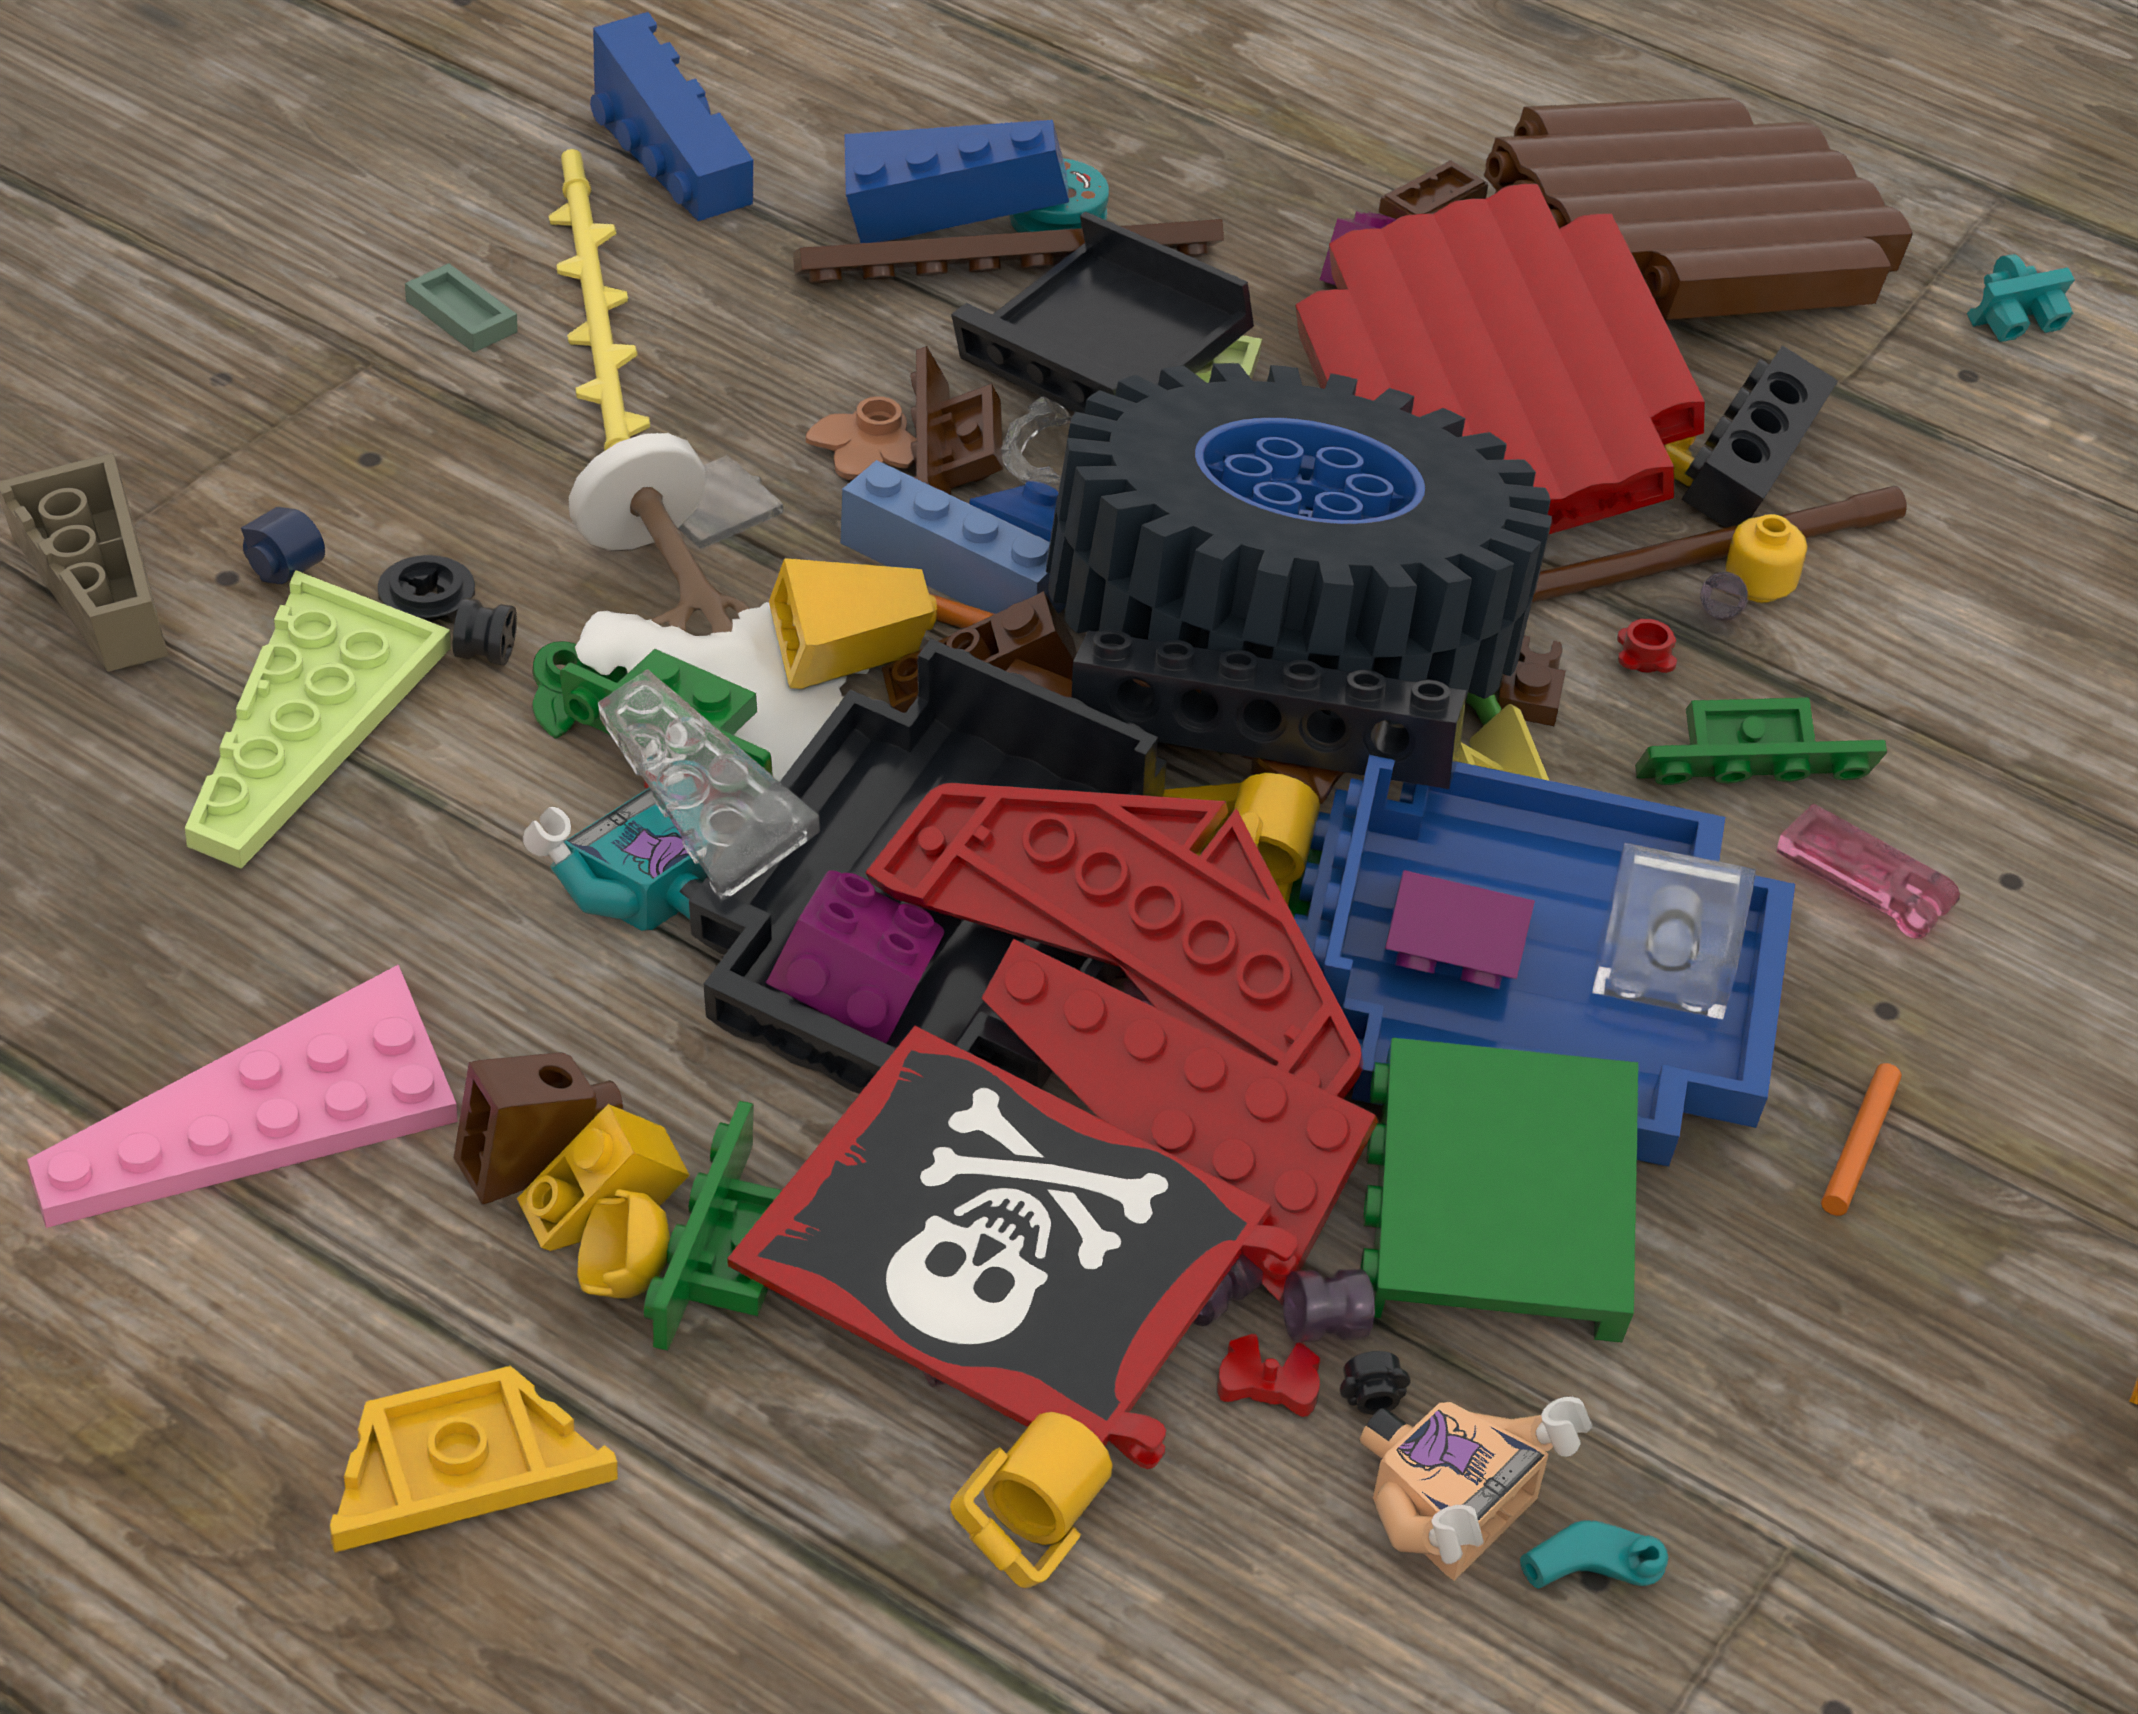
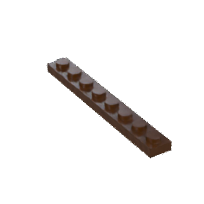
M1222 219L1120 226L1166 247L1177 249L1178 252L1189 257L1209 255V246L1224 241ZM1081 228L801 247L793 253L794 274H809L810 283L841 281V272L862 271L863 279L865 280L895 277V268L915 267L916 276L941 275L948 273L949 264L968 263L969 272H988L1000 270V261L1021 260V268L1032 269L1053 266V257L1068 256L1085 242Z

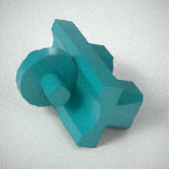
M2015 254L2000 256L1994 264L1993 273L1986 274L1984 277L1985 288L1983 289V299L1980 305L1970 308L1967 316L1973 327L1989 324L1999 342L2014 340L2023 335L2031 325L2027 317L2028 315H2034L2044 333L2061 330L2074 314L2065 293L2075 279L2069 267L2037 273L2033 265L2025 266L2022 259Z

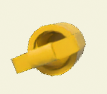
M1275 773L1251 775L1241 782L1233 811L1237 808L1288 906L1293 882L1301 878L1306 867L1320 809L1319 798L1308 785L1296 778Z
M1054 1412L1042 1413L1032 1421L1007 1453L999 1447L983 1460L951 1500V1513L970 1534L969 1539L999 1571H1004L1019 1587L1030 1588L1048 1579L1080 1538L1081 1534L1073 1527V1524L1111 1477L1112 1462L1102 1442L1085 1425L1067 1415ZM983 1488L988 1506L996 1517L1013 1533L1030 1542L1042 1545L1051 1544L1035 1566L1021 1553L1022 1550L991 1517L988 1518L974 1503V1499Z

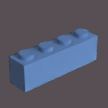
M878 460L842 489L840 544L889 567L922 569L927 586L966 605L997 614L1011 605L1022 602L1043 591L1058 614L1066 607V603H1053L1049 595L1050 573H1046V564L1050 542L1041 537L1035 536Z

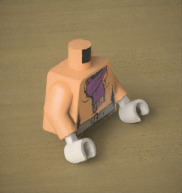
M1563 1397L1548 1404L1541 1415L1516 1419L1469 1412L1451 1402H1443L1436 1405L1414 1427L1386 1408L1377 1411L1366 1424L1360 1437V1443L1382 1458L1373 1500L1391 1545L1400 1552L1425 1554L1446 1576L1455 1581L1538 1499L1549 1455L1546 1451L1554 1448L1558 1455L1568 1457L1572 1456L1579 1449L1581 1443L1577 1433H1587L1593 1427L1583 1402L1576 1397Z

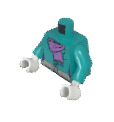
M671 734L666 740L667 753L673 762L662 759L654 743L646 750L643 758L644 770L649 776L658 780H664L667 786L666 790L662 791L655 784L567 840L565 839L571 831L570 820L562 810L556 807H549L540 816L541 825L534 820L525 829L523 843L526 849L534 855H549L554 862L550 868L583 912L621 919L641 931L653 930L679 912L690 919L689 900L713 870L717 846L708 815L692 779L685 781L680 770L688 758L689 749L684 739L677 734Z

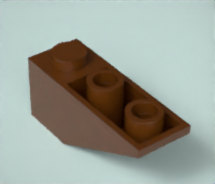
M1044 591L1022 602L1015 603L997 614L967 628L960 629L954 634L938 641L951 648L965 650L975 658L1004 671L1017 658L1071 680L1073 661L1077 654L1073 637ZM922 649L907 654L899 660L882 667L890 705L902 713H906L918 697V654Z

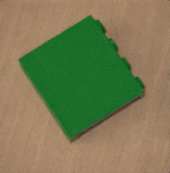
M1391 1038L1386 1063L1374 1062L1370 1087V1103L1382 1104L1381 1124L1377 1123L1367 1142L1366 1157L1367 1164L1379 1165L1378 1185H1367L1363 1209V1226L1375 1228L1374 1249L1363 1248L1359 1277V1290L1372 1291L1370 1317L1381 1318L1385 1300L1589 1320L1595 1321L1594 1340L1622 1343L1634 1315L1638 1062Z

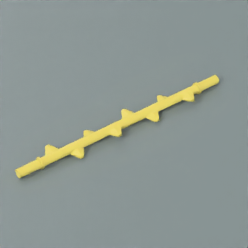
M568 149L561 155L565 181L562 190L568 202L551 213L549 220L551 225L572 226L576 256L556 264L557 274L581 280L587 321L570 332L567 338L570 345H587L592 348L596 379L576 387V397L601 404L606 435L605 451L616 443L630 439L631 436L650 428L649 417L624 410L618 369L635 358L638 353L635 345L613 344L608 310L628 302V295L626 291L603 285L597 249L598 246L617 234L614 224L593 223L589 201L591 186L585 178L582 155L578 150Z

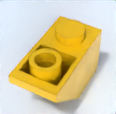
M607 1104L517 1197V1200L540 1247L553 1251L581 1242L585 1225L597 1199L622 1198L615 1195L616 1190L621 1189L647 1194L661 1206L690 1174L665 1127Z

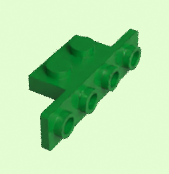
M658 649L652 650L618 683L573 663H568L560 670L564 711L579 723L592 726L623 740L632 747L645 751L654 743L662 759L669 762L673 761L667 753L666 740L671 734H677L684 739L689 749L688 758L681 769L698 774L726 787L733 793L742 794L761 804L765 802L774 790L770 752L734 736L758 712L755 692Z
M1809 697L1692 700L1686 708L1690 745L1650 746L1636 763L1635 770L1636 778H1655V782L1661 785L1685 783L1691 780L1692 777H1715L1716 782L1729 784L1745 781L1752 775H1774V779L1777 781L1792 782L1805 779L1811 774L1833 773V777L1838 780H1854L1867 776L1887 754L1885 740L1815 741Z
M739 1101L730 1123L720 1122L717 1126L710 1151L712 1166L708 1174L701 1172L697 1174L691 1189L688 1206L689 1213L691 1214L686 1225L676 1224L672 1231L667 1250V1265H669L664 1278L654 1276L649 1285L644 1304V1318L653 1320L654 1348L669 1350L689 1300L758 1316L769 1288L728 1267L727 1262L729 1255L782 1191L740 1180L753 1147V1103Z

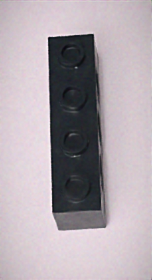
M1783 345L1770 364L1760 358L1727 408L1724 416L1721 417L1704 443L1709 448L1703 445L1685 472V475L1694 481L1682 500L1726 528L1740 525L1745 520L1750 519L1766 497L1838 380Z

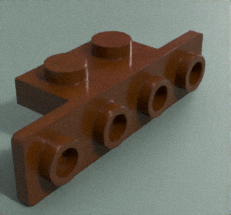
M928 346L916 349V371L910 375L912 387L916 395V406L911 407V417L916 429V441L911 442V451L917 466V476L913 478L951 495L952 488L968 482L984 480L991 474L1003 470L1001 399L992 384L949 399V384Z

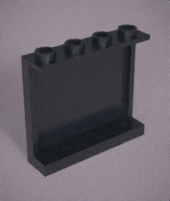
M1088 212L1080 215L1085 243L995 313L990 314L965 303L951 314L961 359L1073 412L1085 413L1087 399L1099 390L1115 396L1117 383L1124 378L1138 375L1158 385L1161 369L1175 366H1185L1196 374L1254 327L1247 281Z

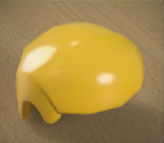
M618 1189L615 1195L622 1198L597 1199L592 1207L583 1231L578 1253L577 1277L581 1289L585 1293L610 1298H631L648 1290L653 1277H659L665 1268L670 1232L666 1212L647 1194Z

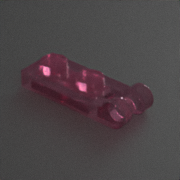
M1814 803L1780 835L1776 851L1778 854L1895 918L1898 928L1908 937L1914 939L1925 937L1937 924L1938 916L1947 914L1960 900L1958 887L1947 876Z

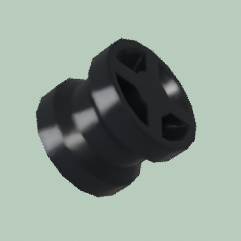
M464 598L458 608L454 623L452 639L454 656L471 659L475 655L486 656L492 664L505 666L511 656L517 629L516 608L511 605L500 604L492 609L484 607L479 600Z

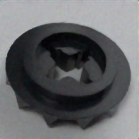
M421 555L400 560L387 568L378 582V600L382 601L383 604L429 622L440 619L447 623H453L464 598L472 599L475 596V582L471 572L461 563L442 556ZM437 587V593L429 592L433 591Z

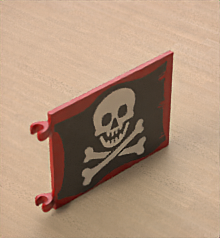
M914 1026L729 1255L727 1262L728 1267L1026 1427L1042 1413L1054 1412L1067 1415L1092 1431L1104 1447L1110 1442L1136 1465L1144 1469H1153L1165 1454V1445L1162 1442L1166 1437V1428L1161 1422L1150 1416L1129 1412L1240 1255L1243 1253L1270 1277L1282 1280L1289 1276L1296 1266V1257L1293 1254L1297 1250L1298 1240L1294 1234L1283 1228L1262 1225L1271 1212V1204Z

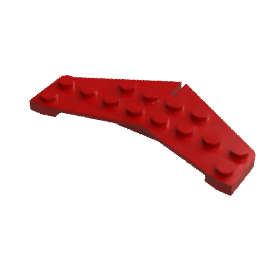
M946 783L935 787L923 798L865 872L870 883L896 900L1118 966L1153 1007L1342 1099L1345 1098L1361 1075L1363 1056L1359 1041L1237 808L1201 855H1197L1198 851L1229 812L1226 801Z

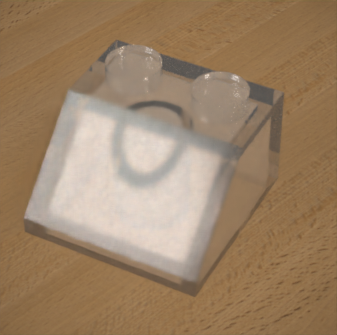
M1624 843L1598 942L1592 993L1723 1020L1738 969L1756 869Z

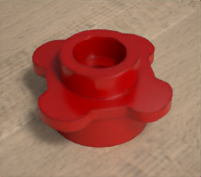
M1639 619L1618 632L1617 641L1622 644L1623 651L1619 653L1618 662L1623 667L1645 673L1655 671L1668 673L1676 668L1677 659L1672 655L1671 651L1675 647L1676 638L1673 631L1666 624L1653 619Z

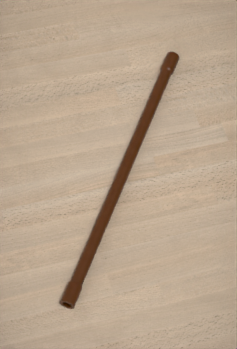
M1891 486L1852 495L1843 501L1779 516L1784 517L1791 524L1795 525L1805 538L1847 528L1859 529L1902 519L1906 514L1907 503L1902 490L1897 486ZM1738 525L1540 571L1532 603L1728 557L1732 536Z

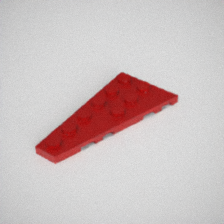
M1013 939L982 996L983 1001L1098 1118L1271 1204V1212L1262 1225L1283 1228L1296 1236L1298 1246L1293 1254L1296 1257V1266L1285 1279L1277 1280L1261 1271L1243 1253L1237 1260L1283 1306L1378 1123L1376 1115Z

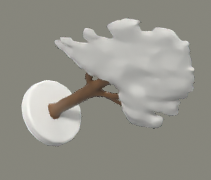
M669 433L642 434L620 441L596 456L578 475L569 495L570 517L578 531L589 544L609 551L632 550L655 542L679 584L680 601L677 607L649 620H645L635 614L614 613L610 611L595 613L585 624L580 640L575 646L577 656L583 664L593 668L601 675H608L617 666L625 667L629 673L652 650L658 649L755 692L758 712L734 736L770 752L773 788L775 789L845 697H842L839 688L846 682L847 675L802 689L789 688L769 602L762 604L758 608H750L746 603L735 597L719 592L704 575L678 530L697 509L706 489L705 466L687 440ZM731 607L738 613L740 619L730 618L725 609ZM701 610L712 625L711 635L693 636L686 632V622L693 611ZM665 622H668V624H669L668 627H662V626H660L661 624H663V623H665ZM869 669L862 670L856 673L867 674Z

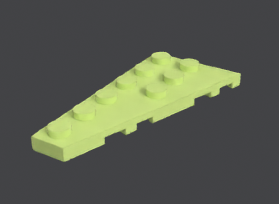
M295 570L290 581V595L285 605H280L274 618L275 630L269 644L262 646L236 707L237 719L231 732L225 733L220 744V758L212 775L206 777L185 826L187 847L242 869L451 649L450 629Z

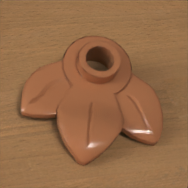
M876 396L864 399L858 404L853 414H830L814 424L806 434V443L835 451V472L846 480L855 479L876 460L898 468H908L915 462L911 451V442L916 441V438L907 432V419L902 413L901 406L896 401L887 397Z

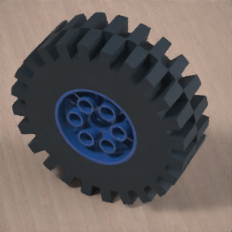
M1213 363L1209 383L1185 366L1168 367L1161 369L1158 385L1138 375L1124 378L1118 381L1115 396L1099 390L1087 399L1085 413L1075 412L1072 416L1046 564V573H1050L1048 591L1053 603H1066L1064 620L1076 633H1086L1088 630L1099 632L1118 630L1134 638L1159 642L1181 640L1191 644L1193 647L1222 652L1244 650L1253 653L1256 657L1285 662L1307 660L1318 664L1320 667L1348 672L1371 670L1380 673L1386 678L1411 682L1434 680L1447 685L1449 688L1467 690L1466 698L1469 692L1486 699L1499 689L1502 674L1511 676L1518 664L1552 521V516L1548 515L1551 502L1550 496L1546 488L1533 487L1536 472L1525 459L1504 460L1507 444L1490 432L1462 436L1465 418L1445 408L1417 417L1412 414L1415 396L1388 388L1373 401L1355 396L1358 379L1332 373L1329 376L1325 389L1302 385L1298 368L1271 365L1267 382L1253 381L1239 363ZM1201 690V695L1213 697L1210 693ZM1264 700L1265 706L1276 707L1273 703ZM1321 710L1324 714L1330 717L1340 718V716L1333 711ZM1386 720L1390 725L1400 724L1396 721Z

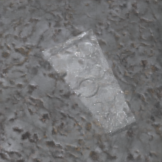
M648 669L598 702L600 720L636 775H642L652 790L653 800L665 818L669 816L682 836L683 846L694 863H700L709 877L710 887L720 903L820 832L818 814Z

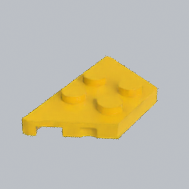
M512 1366L366 1401L358 1426L359 1442L357 1448L350 1454L344 1474L345 1490L338 1514H333L330 1522L331 1544L335 1553L618 1480L617 1459L614 1452L606 1445L597 1450L574 1431V1419L556 1403L539 1397L535 1392L534 1385Z

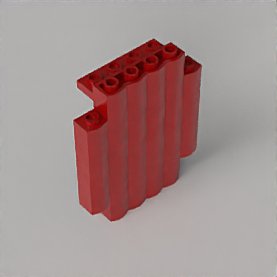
M1538 184L1511 185L1486 199L1458 200L1434 214L1405 215L1382 229L1353 230L1329 243L1331 272L1337 289L1315 292L1295 304L1299 338L1320 388L1325 389L1331 373L1358 379L1355 396L1373 401L1388 388H1392L1415 396L1412 414L1417 417L1445 408L1465 418L1462 436L1487 432L1497 436L1507 444L1504 460L1525 459L1536 472L1533 487L1547 489L1551 500L1548 515L1552 516L1549 534L1674 498V466L1664 445L1704 434L1705 401L1612 214L1583 215L1559 229Z

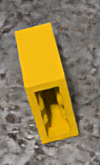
M784 558L769 599L789 688L797 689L896 661L907 654L918 651L926 630H932L937 616L936 599L934 595L928 592L922 569Z

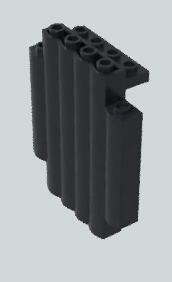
M930 639L918 654V697L908 711L902 713L882 700L871 699L849 690L689 900L691 935L716 952L725 955L703 984L706 1018L733 1036L764 1044L792 1064L821 1071L844 1088L858 1094L863 1091L914 1026L1042 1089L1053 1071L1041 1061L982 999L1013 939L1108 985H1111L1121 970L1118 966L920 907L932 916L934 922L939 924L945 933L887 1044L831 1018L766 984L798 918L826 873L830 870L840 873H853L869 881L865 873L923 798L935 787L946 783L1163 797L1167 761L1157 757L1158 737L1145 732L1133 723L1122 722L1094 710L1078 699L1064 697L1034 684L1020 674L1009 673L981 661L965 650L954 649ZM873 885L875 891L879 892L880 894L900 904L906 903L900 900H896L892 896L888 895L887 893Z

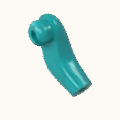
M1582 1520L1571 1524L1521 1556L1520 1564L1527 1580L1537 1589L1579 1571L1595 1572L1636 1586H1648L1655 1584L1662 1578L1668 1565L1669 1557L1665 1545L1658 1538L1650 1535L1644 1536L1599 1521Z

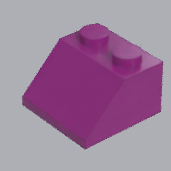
M1403 870L1385 949L1398 952L1395 965L1434 974L1438 961L1463 967L1460 978L1462 981L1499 989L1502 977L1517 979L1535 900Z

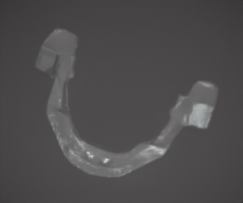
M1042 395L1028 406L1031 411L1030 413L1015 419L1009 424L1001 448V455L1006 469L1024 485L1029 481L1040 482L1053 487L1059 493L1061 475H1058L1050 466L1041 468L1031 466L1022 455V451L1028 441L1048 426L1070 424L1071 416L1061 404L1051 401Z

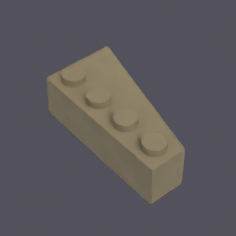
M114 453L0 481V501L12 537L106 671L110 672L129 666H138L151 660L167 657L168 652L137 532Z

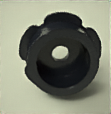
M1370 1351L1359 1354L1346 1362L1343 1367L1345 1380L1340 1385V1394L1343 1398L1347 1399L1349 1405H1357L1360 1412L1374 1415L1382 1408H1386L1389 1411L1395 1409L1399 1405L1400 1399L1406 1395V1387L1410 1385L1411 1380L1408 1372L1401 1369L1399 1358L1395 1354L1386 1351Z

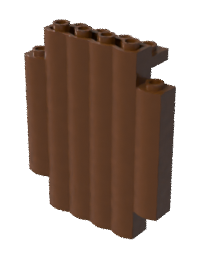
M1729 97L1523 107L1520 120L1515 127L1514 136L1495 138L1491 153L1486 160V169L1483 175L1496 189L1495 193L1511 185L1538 184L1559 229L1583 215L1612 214L1661 314L1666 320L1876 304L1888 272L1899 270L1913 235L1910 225L1902 212L1894 207L1885 205L1873 183L1867 179L1857 177L1847 156L1839 151L1830 149L1825 136L1818 127L1807 122L1754 124L1744 104Z

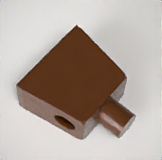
M563 1052L469 1062L453 1158L482 1205L523 1191L607 1104L623 1110L621 1093L617 1085L611 1080L590 1085L573 1058Z

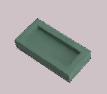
M450 263L405 283L406 302L473 353L518 332L517 314Z

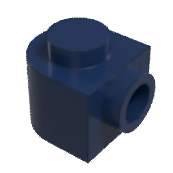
M275 507L241 527L244 536V555L253 570L260 576L262 582L284 584L292 579L295 570L303 573L321 562L325 557V545L318 528L306 514L297 509Z

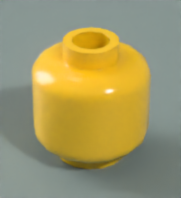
M1768 514L1745 520L1737 526L1732 536L1725 565L1727 579L1743 597L1751 601L1768 603L1786 597L1796 589L1801 577L1807 554L1805 536L1795 525L1779 515Z

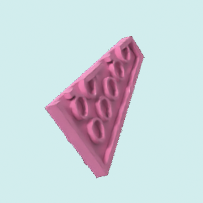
M398 964L30 1157L27 1161L46 1228L456 1123L458 1122L457 1103Z

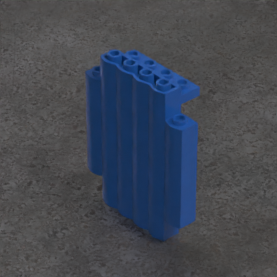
M1369 755L1364 780L1351 778L1348 791L1336 789L1331 814L1319 811L1310 849L1322 851L1320 864L1306 863L1299 900L1311 902L1308 916L1295 913L1294 919L1361 1047L1363 1069L1360 1077L1354 1084L1351 1099L1370 1103L1374 1062L1386 1063L1391 1038H1402L1638 1062L1637 1160L1669 1167L1680 1137L1683 1113L1754 1128L1757 1127L1769 1092L1795 884L1718 868L1726 817L1457 762L1450 789L1403 782L1400 800L1394 801L1387 799L1395 760ZM1403 870L1535 900L1517 979L1502 977L1500 988L1496 989L1460 980L1463 967L1437 961L1434 974L1395 965L1398 952L1386 950L1385 946Z

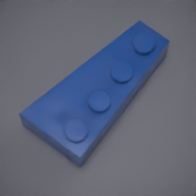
M649 12L593 27L594 95L591 96L590 105L597 123L604 125L619 141L621 147L625 151H629L644 166L649 176L655 177L670 192L673 200L677 204H681L697 221L752 205L753 158L721 113L711 115L709 104L705 97L706 92L696 79L686 81L675 65L679 63L680 56L672 44L668 42L660 45L653 35V32H656L657 23Z
M1053 120L844 134L846 197L860 243L885 242L1069 203L1067 172Z

